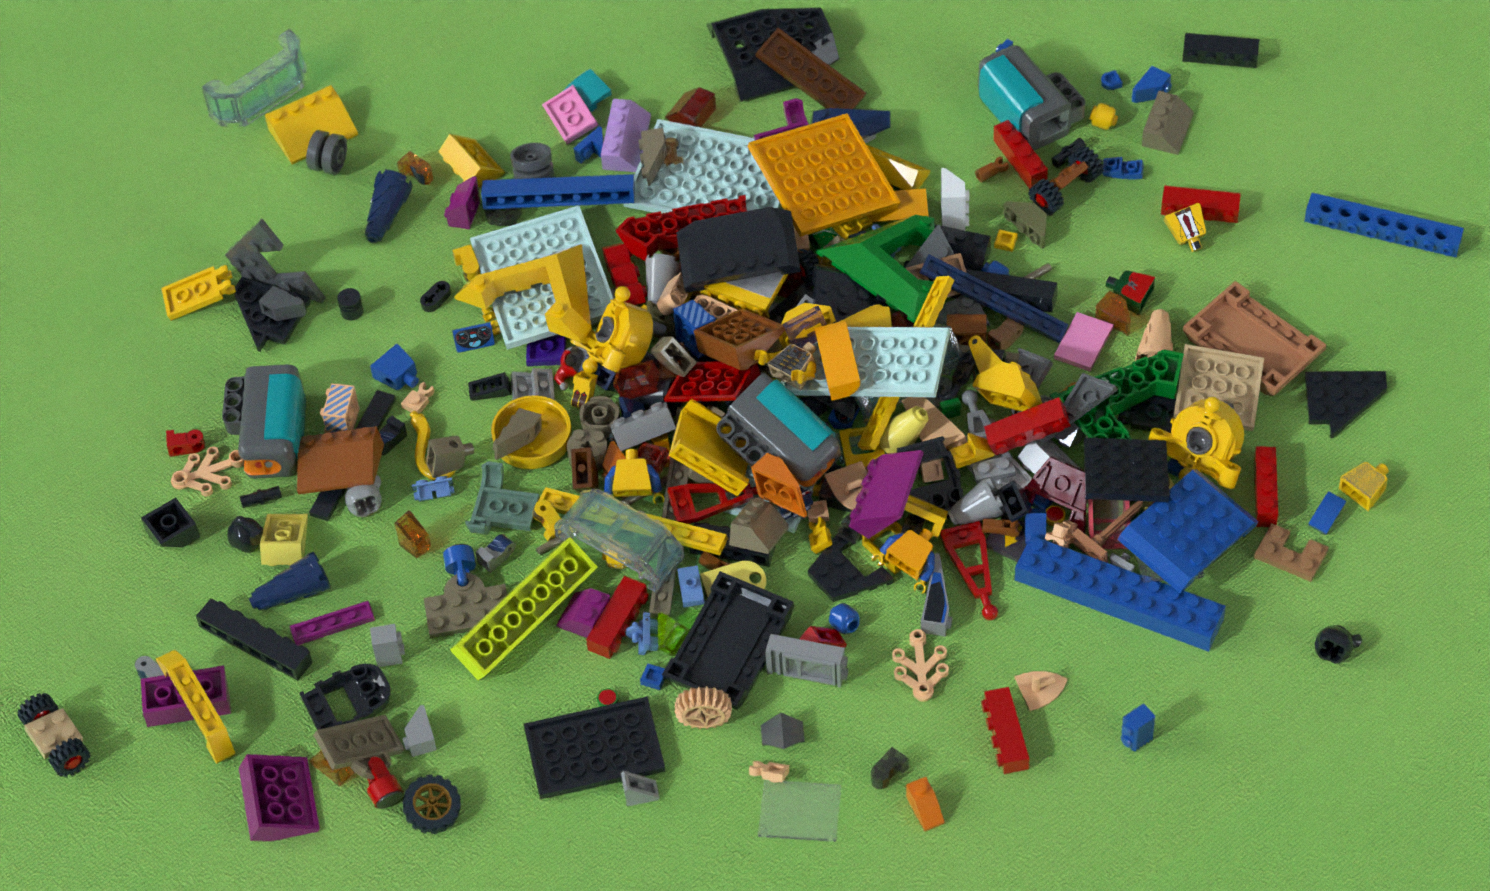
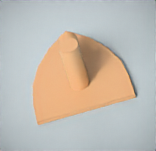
M1033 671L1014 676L1030 711L1046 706L1055 700L1063 691L1068 678L1046 671Z

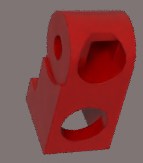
M194 429L188 433L175 434L174 430H166L169 457L198 453L205 448L203 433L200 430Z

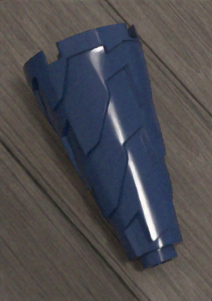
M385 170L383 174L379 171L376 175L365 230V237L371 243H377L382 240L401 206L406 202L412 191L413 184L411 180L407 183V177L399 172Z
M315 552L307 554V556L289 565L288 569L273 576L272 580L256 588L251 593L252 597L249 598L253 609L266 610L282 603L287 604L299 598H306L331 589L326 573L320 563H318L319 559Z

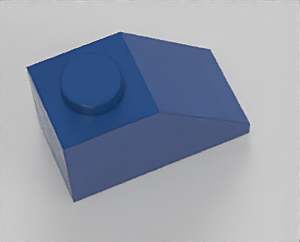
M1151 66L1132 89V102L1138 103L1155 100L1158 91L1168 93L1172 86V83H1170L1171 74Z

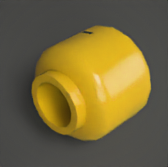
M1099 103L1097 106H1093L1089 119L1093 126L1108 130L1111 126H1115L1118 116L1115 115L1116 109L1114 107Z

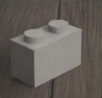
M395 624L370 628L377 666L384 667L402 664V655H405V648L402 642L401 631L397 632Z

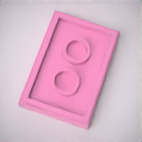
M574 85L542 104L567 145L598 126L597 121Z
M1077 312L1054 354V359L1091 371L1113 330V324Z

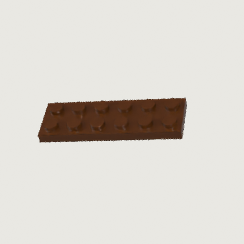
M779 28L756 52L755 56L826 109H855L866 96L865 91Z

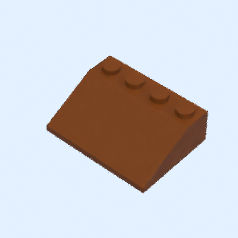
M742 308L693 331L698 352L739 370H747L751 365L759 361L754 360L755 351L764 350L767 352L786 330V327Z
M377 426L301 437L298 452L297 493L306 494L351 488L359 485H373L384 447V442Z

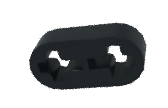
M439 281L422 295L420 303L423 311L434 312L451 296V288L448 282Z
M915 514L908 515L901 533L912 530L919 535L924 525V519Z

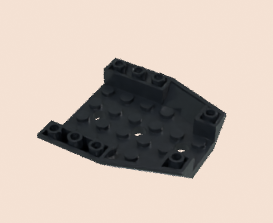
M821 7L757 9L706 23L711 37H716L734 78L735 91L740 102L795 87L794 84L755 56L756 52L777 28L792 37L829 66L839 60L833 32ZM737 45H742V46H744V47H742V48H737L736 46H737Z

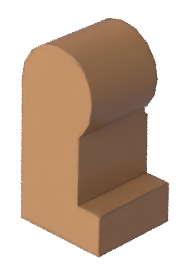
M1007 318L996 330L992 329L987 333V345L994 350H1006L1020 337L1024 326Z

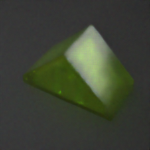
M659 612L658 649L670 656H674L690 629L666 614Z

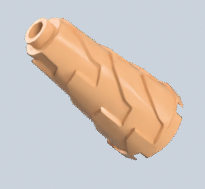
M1158 309L1152 312L1138 347L1135 361L1157 355V352L1164 349L1173 351L1170 315L1165 310Z

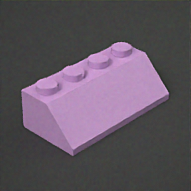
M613 99L601 152L603 170L636 172L641 161L640 153H643V150L639 148L638 139H642L641 131L649 129L651 113L632 100Z

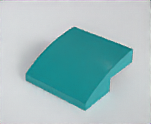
M591 69L579 75L564 89L566 90L574 85L590 112L597 109V103L612 95L611 89Z

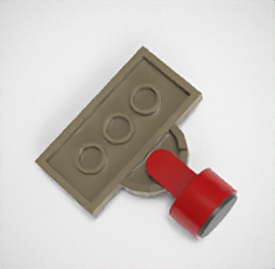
M386 715L316 730L313 736L332 770L350 766L355 773L366 778L369 783L367 793L375 808H388L402 798L404 791L396 777L389 773L388 768L391 765L390 756L401 754L405 748Z

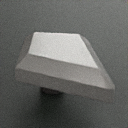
M1114 553L1110 555L1112 565L1128 571H1132L1135 568L1134 565L1128 562L1131 557L1126 553H1123L1121 557Z

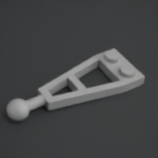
M967 390L962 395V401L970 409V412L967 413L968 433L987 439L985 431L974 433V421L981 420L984 426L991 424L985 412L977 408V393L973 390ZM1008 451L1001 454L1002 457L971 464L976 485L988 478L995 481L1016 476V470Z

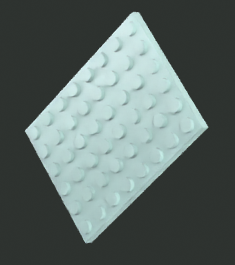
M660 119L657 120L654 129L663 128L667 156L650 186H648L647 179L642 177L641 168L644 167V164H641L640 161L634 175L635 202L624 204V207L666 213L671 212L674 208L711 203V201L725 198L733 200L738 199V196L746 195L747 211L767 207L780 208L781 206L747 147L749 142L754 141V138ZM676 139H677L678 142H679V148H678V149H676V147L678 146V143L676 142Z
M579 205L470 238L481 274L539 259L582 244L591 324L600 322L607 305L611 303L610 300L614 299ZM542 282L531 285L530 289L516 292V290L504 292V296L497 297L492 303L507 350L557 335L549 331L544 315L555 303L550 283L545 285Z

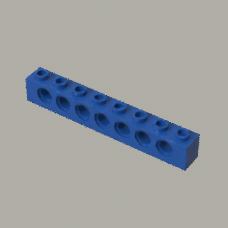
M1311 193L1304 221L1452 257H1457L1464 231L1462 227L1316 193Z

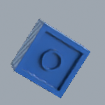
M691 300L673 309L676 340L699 359L705 356V354L698 352L693 330L715 321L716 318L704 310L702 305Z

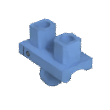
M647 612L643 613V619L639 623L633 622L632 626L626 629L627 637L632 638L634 643L638 642V655H645L647 650L657 651L660 646V638L650 636V633L658 634L660 621L650 619V613Z

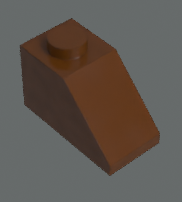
M592 448L571 449L573 489L579 493L599 491L598 469Z

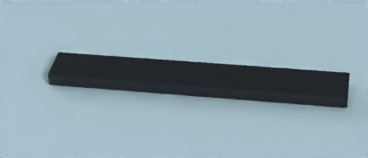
M377 390L356 429L377 426L379 431L396 400L395 395ZM346 488L321 491L309 511L310 516L329 521Z

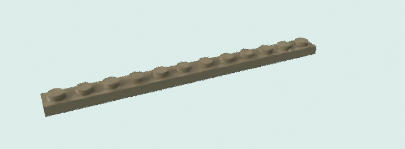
M677 407L675 419L676 427L679 420L680 412L683 409V407ZM670 457L662 518L676 521L667 490L668 487L688 484L689 467ZM660 539L649 613L652 618L670 619L680 545Z

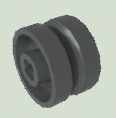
M316 130L307 148V167L310 170L318 172L323 170L326 174L337 175L341 171L346 159V137L336 133L330 134L327 131Z
M527 143L516 147L510 153L514 179L553 178L554 168L551 162V149L546 144Z

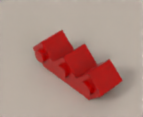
M621 242L602 247L606 267L611 274V281L615 291L620 286L627 287L630 291V298L625 302L633 305L645 303L647 291L645 285L642 286L638 282L637 277H640L637 265L634 266V263L631 262L630 257L633 255L626 245Z

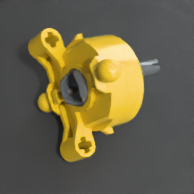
M620 286L615 291L616 298L611 299V303L607 305L596 331L591 330L582 342L573 339L570 341L572 344L587 350L589 357L583 362L582 367L589 374L596 372L598 368L597 362L617 373L619 371H631L638 364L642 363L657 368L661 363L653 354L648 353L647 350L652 334L663 336L666 332V326L653 321L651 314L646 309L625 302L630 298V291L627 287Z
M1216 397L1198 400L1182 410L1175 419H1171V433L1159 428L1151 429L1148 440H1165L1167 456L1178 460V463L1184 467L1179 472V480L1190 471L1197 469L1201 473L1210 475L1222 487L1228 489L1235 488L1241 467L1230 462V460L1241 453L1244 441V428L1231 402L1228 404V401L1222 402Z

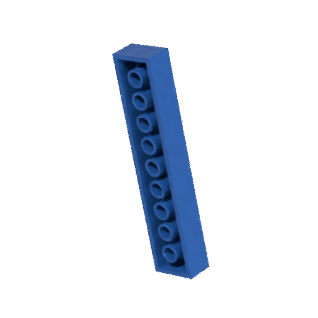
M1032 535L1015 566V581L1208 652L1224 620L1225 605L1186 591L1179 593L1170 585Z

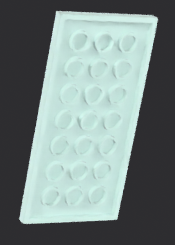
M847 327L860 377V387L850 396L936 397L950 336L949 328ZM814 332L810 336L794 343V345L802 349L807 342H810L815 346L816 351L812 354L816 363L815 378L807 381L801 391L781 381L794 395L830 396L818 341Z

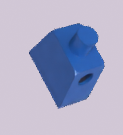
M397 343L370 365L372 377L395 390H400L405 384L414 388L419 382V378L416 377L415 362Z

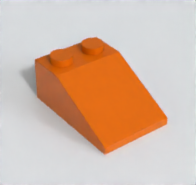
M766 453L751 467L759 497L805 518L807 512L798 482L780 457Z

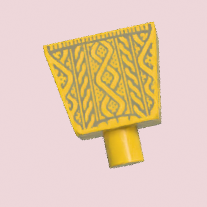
M1364 462L1340 477L1339 489L1369 511L1386 489L1388 478L1385 475L1389 473V469L1383 463H1380L1375 468L1368 462Z

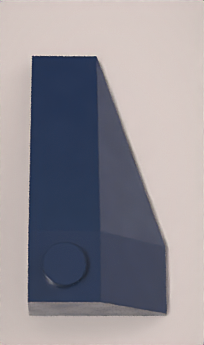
M838 108L813 111L812 124L847 113L861 137L865 135L872 136L891 128L890 111Z

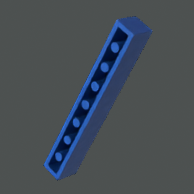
M634 174L483 180L481 190L483 209L634 203Z

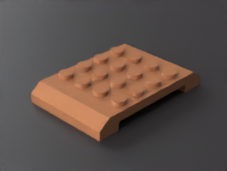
M1236 281L1183 326L1184 333L1196 346L1263 357L1264 363L1260 391L1270 396H1275L1323 353L1327 346L1312 334L1307 337L1251 298L1250 291Z

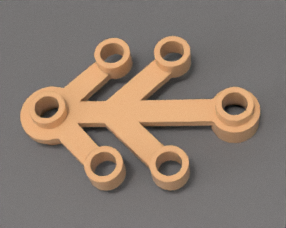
M212 446L207 449V454L202 463L198 454H190L183 470L176 471L172 475L171 484L178 490L189 487L201 491V494L207 497L213 493L211 484H202L194 480L199 478L220 484L222 489L227 490L232 486L230 477L213 473L232 466L241 468L244 465V460L240 458L238 450H234L229 454V459L210 466L212 461L220 456L218 448ZM199 466L197 471L191 472L193 467Z
M915 629L909 635V642L915 648L916 663L905 656L903 649H895L892 652V659L903 666H898L894 669V677L896 680L902 681L911 687L913 695L917 700L926 702L934 694L933 687L949 674L948 665L940 663L936 667V673L926 680V674L940 660L946 658L947 649L942 645L936 646L934 654L925 663L923 646L926 644V634L920 629ZM938 651H943L944 653H943V654H938L937 652H938ZM906 668L917 675L918 681L907 675ZM940 669H945L946 671H945V672H940L939 670H940ZM898 672H903L904 674H903V675H898L897 673H898Z

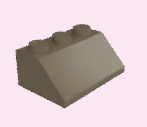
M1158 91L1143 130L1142 146L1178 155L1194 112L1177 95Z
M752 498L731 523L729 545L769 554L789 529V524L771 502L764 501L762 498Z

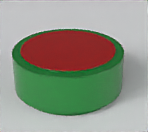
M610 688L601 690L597 695L599 707L618 703L617 692Z

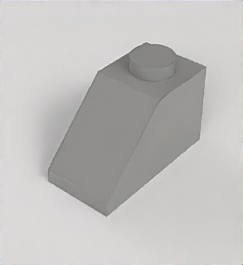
M421 705L404 729L406 737L402 738L405 749H410L412 757L437 750L425 707Z

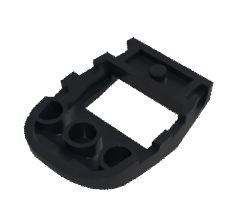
M943 436L897 448V453L923 451L920 464L943 458L949 480L912 489L909 495L946 511L951 510V507L964 497L959 469L956 468L951 452L946 450Z
M368 663L352 666L351 670L342 673L340 670L336 671L327 680L316 682L314 684L315 688L306 694L303 691L299 692L316 730L373 718L385 709L390 699V685L383 671L376 665ZM344 687L357 715L354 716V719L337 722L324 695Z

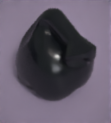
M237 516L228 527V541L233 548L239 549L242 552H253L260 544L263 527L253 518Z
M1341 625L1327 626L1316 637L1314 644L1315 652L1323 660L1334 664L1342 663L1350 656L1353 649L1361 645L1362 638L1360 634L1352 635Z

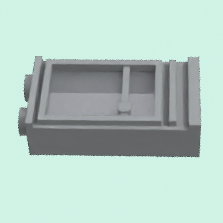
M770 634L765 651L767 674L776 672L777 675L783 674V676L834 686L837 684L841 688L842 681L846 680L848 676V668H846L848 657L845 656V648Z

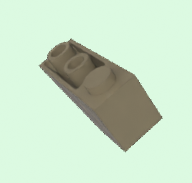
M663 128L641 131L642 139H638L639 148L643 150V153H640L641 164H644V167L641 168L642 177L647 179L648 186L652 184L667 156V145Z
M519 408L516 414L511 416L507 427L502 429L500 437L495 439L493 443L495 459L498 460L533 442L541 431V414Z

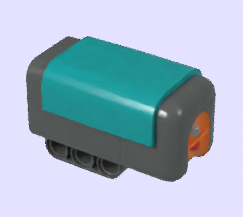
M1017 45L1009 46L980 61L978 72L979 98L1000 123L1009 120L1034 151L1065 137L1069 133L1071 124L1083 119L1085 99L1061 73L1054 72L1045 75L1021 47Z
M287 364L248 367L245 376L231 377L225 383L222 419L226 431L231 435H239L238 453L240 458L244 460V471L248 477L258 479L293 476L298 469L299 445L301 437L304 436L306 397L297 367Z
M765 372L757 377L729 406V411L717 424L719 437L749 466L752 467L757 462L750 460V457L755 453L761 455L760 459L766 453L778 456L784 461L798 484L802 487L808 488L813 486L841 456L835 432L779 380H773ZM726 426L732 428L728 434L721 433L722 429ZM739 440L746 441V445L744 447H736V443Z

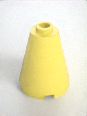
M915 406L891 418L880 439V447L887 454L897 453V448L914 444L928 422L926 410Z

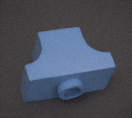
M698 565L678 568L683 608L703 605L704 597Z

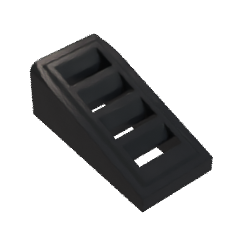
M505 372L468 382L471 401L512 395L510 379ZM476 387H479L480 392H476Z

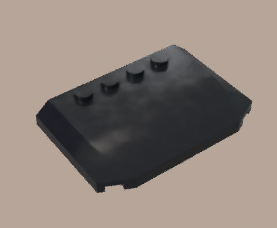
M767 207L694 221L676 232L685 293L705 290L704 285L781 271L782 275L801 272L792 214L788 210Z

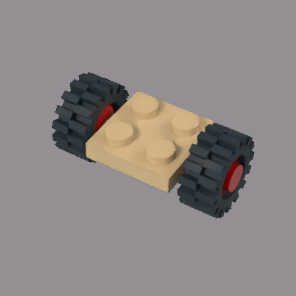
M38 693L36 697L32 695L30 700L26 699L24 701L25 704L20 705L21 709H18L17 712L19 714L17 715L25 726L26 733L44 759L49 758V763L60 777H68L69 774L72 776L75 771L77 773L80 772V768H84L86 766L85 763L90 761L88 758L91 755L83 744L82 735L64 709H59L52 697L46 693L42 695Z

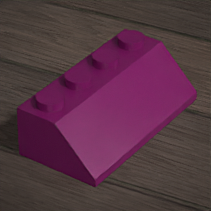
M224 665L192 670L218 715L231 714L230 695ZM165 675L141 679L142 712L147 727L195 720L170 676L165 677Z

